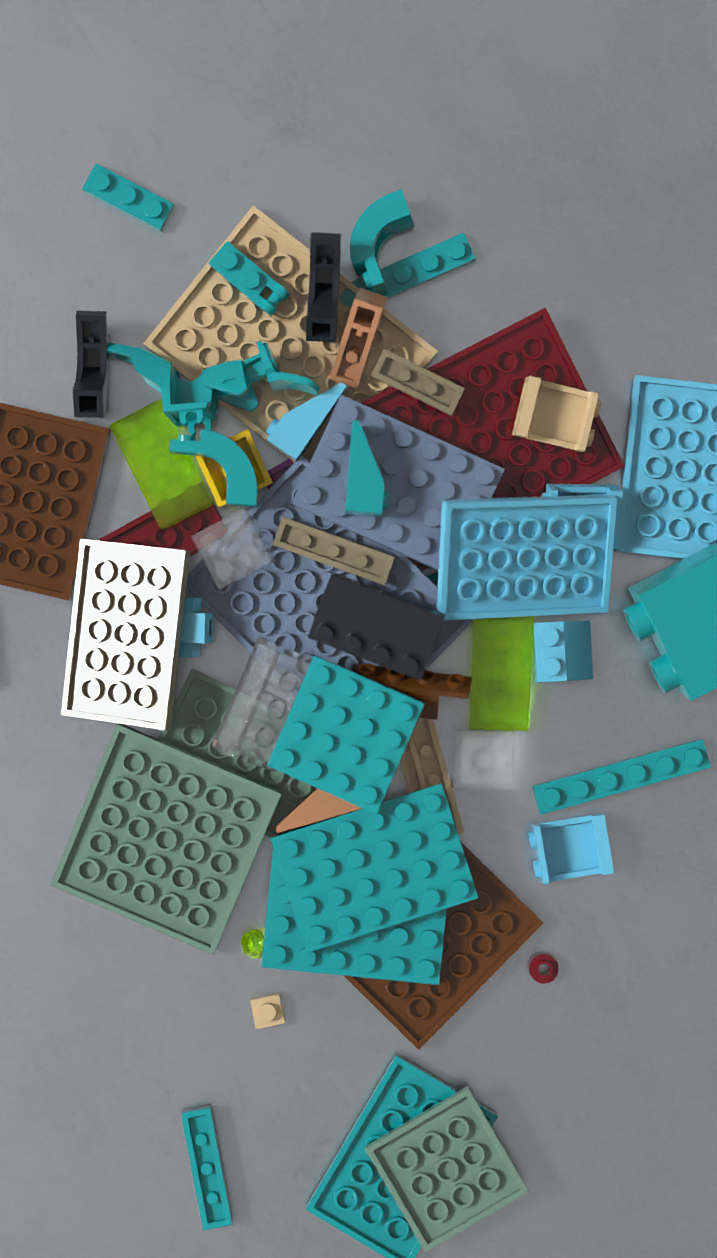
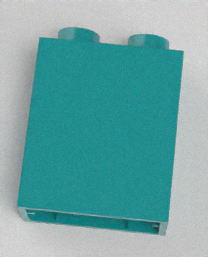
M717 542L628 587L635 604L623 609L626 620L636 638L641 641L651 636L661 655L650 661L649 665L663 692L666 694L677 688L690 701L717 688Z

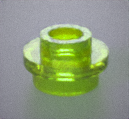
M252 929L248 933H244L241 938L243 954L252 959L261 958L263 953L264 935L259 929Z

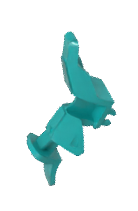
M262 341L257 342L258 354L244 361H228L205 368V370H202V374L193 381L181 380L178 371L171 362L140 347L135 348L109 342L106 350L111 358L134 365L136 371L144 377L146 383L162 395L163 412L175 426L188 425V431L193 436L196 435L195 427L198 424L203 423L205 424V430L212 431V422L216 421L218 417L219 400L253 412L258 407V401L252 383L267 378L274 391L295 389L318 395L320 390L318 384L306 377L281 372L267 342Z

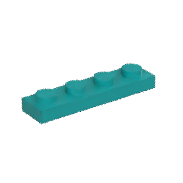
M211 1106L182 1111L181 1117L203 1231L230 1226L233 1224Z

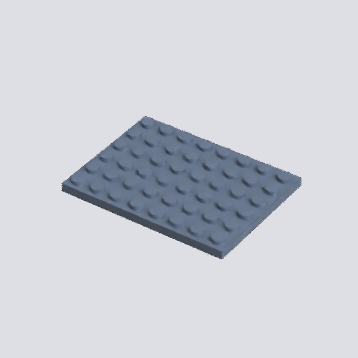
M303 455L258 501V506L252 507L188 574L186 588L193 597L202 598V606L208 612L213 613V616L295 697L314 655L351 671L354 664L367 663L381 666L308 638L316 611L332 573L437 611L438 587L408 557L292 505V501L310 464V461ZM282 517L396 557L386 585L274 546L273 542ZM471 619L443 621L427 668L473 622Z

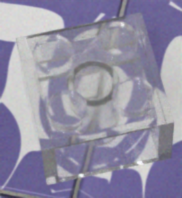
M243 508L191 536L218 589H225L276 562L250 509Z
M454 729L453 790L513 791L515 732L508 730Z

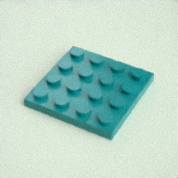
M314 655L267 766L377 815L425 703Z

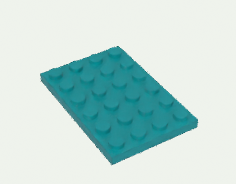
M442 783L383 801L377 815L362 808L270 838L307 953L478 898Z
M273 849L261 967L439 985L446 909L307 953Z
M395 1054L310 1198L305 1210L386 1258H415L422 1246L365 1150V1146L455 1094L458 1090ZM478 1103L492 1127L498 1118V1114Z

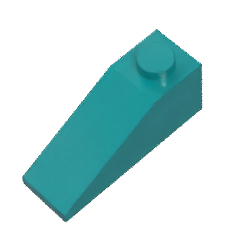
M353 420L345 514L381 517L382 509L388 510L389 491H384L385 483L359 420Z

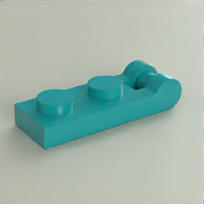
M228 241L208 263L210 267L270 317L277 311V305L282 300L286 301L291 295L283 286L273 280ZM266 288L273 292L267 300L261 297Z

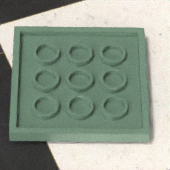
M468 1086L365 1146V1150L425 1253L529 1192Z

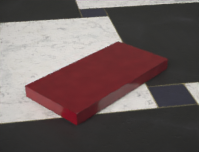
M202 482L99 540L191 551V557L220 541L229 532V529Z

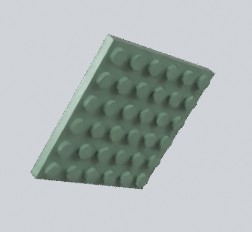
M117 723L50 886L214 955L282 792L141 731Z

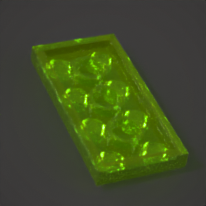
M162 399L109 425L161 530L214 504L191 456L171 454L169 451L170 439L177 440L180 434L176 426L163 412Z
M534 616L473 619L469 730L528 731Z

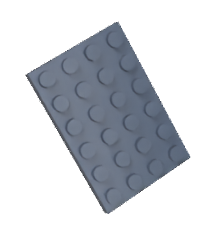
M341 395L296 492L292 505L439 571L442 500L491 499L504 472V468ZM353 420H359L385 483L384 491H389L388 510L382 509L381 517L345 514Z

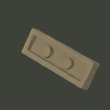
M385 348L371 373V377L449 416H452L465 389Z

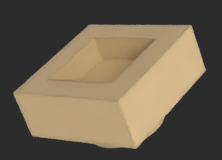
M280 993L250 999L256 1029L285 1023Z

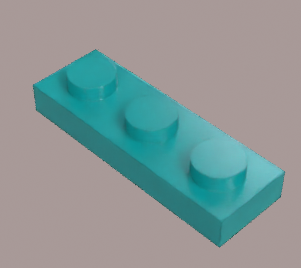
M95 163L82 188L83 192L160 232L174 208V203Z

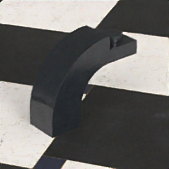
M311 232L306 341L336 343L341 264V234Z
M77 311L75 315L77 371L72 390L74 417L104 418L108 398L110 356L106 351L110 342L107 330V311Z

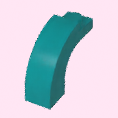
M402 189L389 193L372 203L356 222L350 240V257L357 276L363 275L367 289L373 288L375 293L383 296L387 295L388 291L379 268L378 258L380 250L384 243L393 235L415 227Z
M201 429L200 441H195L196 436L178 435L177 440L170 439L169 451L171 454L205 456L217 461L223 467L227 477V505L258 506L256 473L247 455L235 442L222 434Z

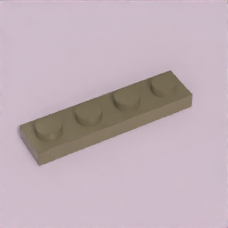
M282 517L273 542L274 546L382 585H386L396 558L286 517Z

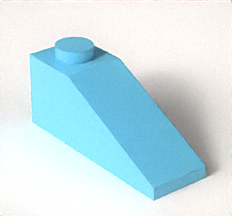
M340 383L287 412L280 420L275 418L266 430V433L269 435L267 438L268 443L294 461H297L336 407L340 396L346 392L347 385Z

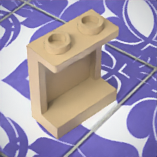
M532 376L525 377L512 436L584 452L586 446L590 447L593 442L594 430L591 429L593 417H598L602 403L598 400L599 393L543 381L541 378Z

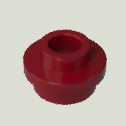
M538 954L529 963V973L538 983H550L558 974V963L549 954ZM547 964L549 966L548 973H539V966Z

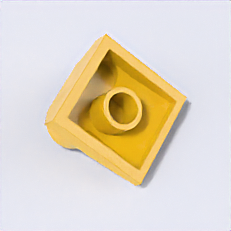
M249 429L229 437L244 451L256 473L258 490L273 484ZM196 456L218 507L226 505L227 477L223 467L209 457Z

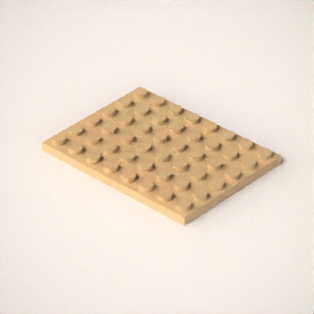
M253 205L215 254L226 241L230 242L273 280L283 286L291 295L286 301L282 300L277 305V311L270 317L210 267L208 261L143 343L156 355L171 362L181 375L189 381H193L202 374V370H205V368L228 361H244L258 354L257 342H267L281 372L296 374L314 381L320 387L318 395L340 384L330 380V375L352 306L347 307L341 303L340 295L345 289H350L353 293L357 294L359 288L340 274L336 343L306 341L310 249ZM266 288L261 297L267 300L273 292ZM384 309L359 386L354 388L347 385V390L343 396L361 403L391 387L371 377V373L384 348L423 368L428 366L438 351ZM265 378L252 383L258 401V407L253 412L238 408L219 400V405L268 443L267 438L269 435L266 433V430L275 418L280 420L287 412L318 395L295 389L274 391L268 379ZM333 411L303 453V456L310 462ZM275 448L277 451H279V452H280L282 455H284L286 458H289L293 463L296 462V461H294L293 459H291L289 456H287L286 454H284L283 452H281L280 450H278L277 448Z

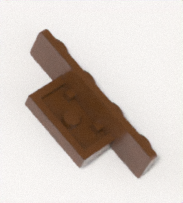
M367 663L354 664L352 669L353 672L424 702L425 705L419 718L438 719L440 696L468 699L472 685V677L461 674H443L425 670L420 681L389 668Z

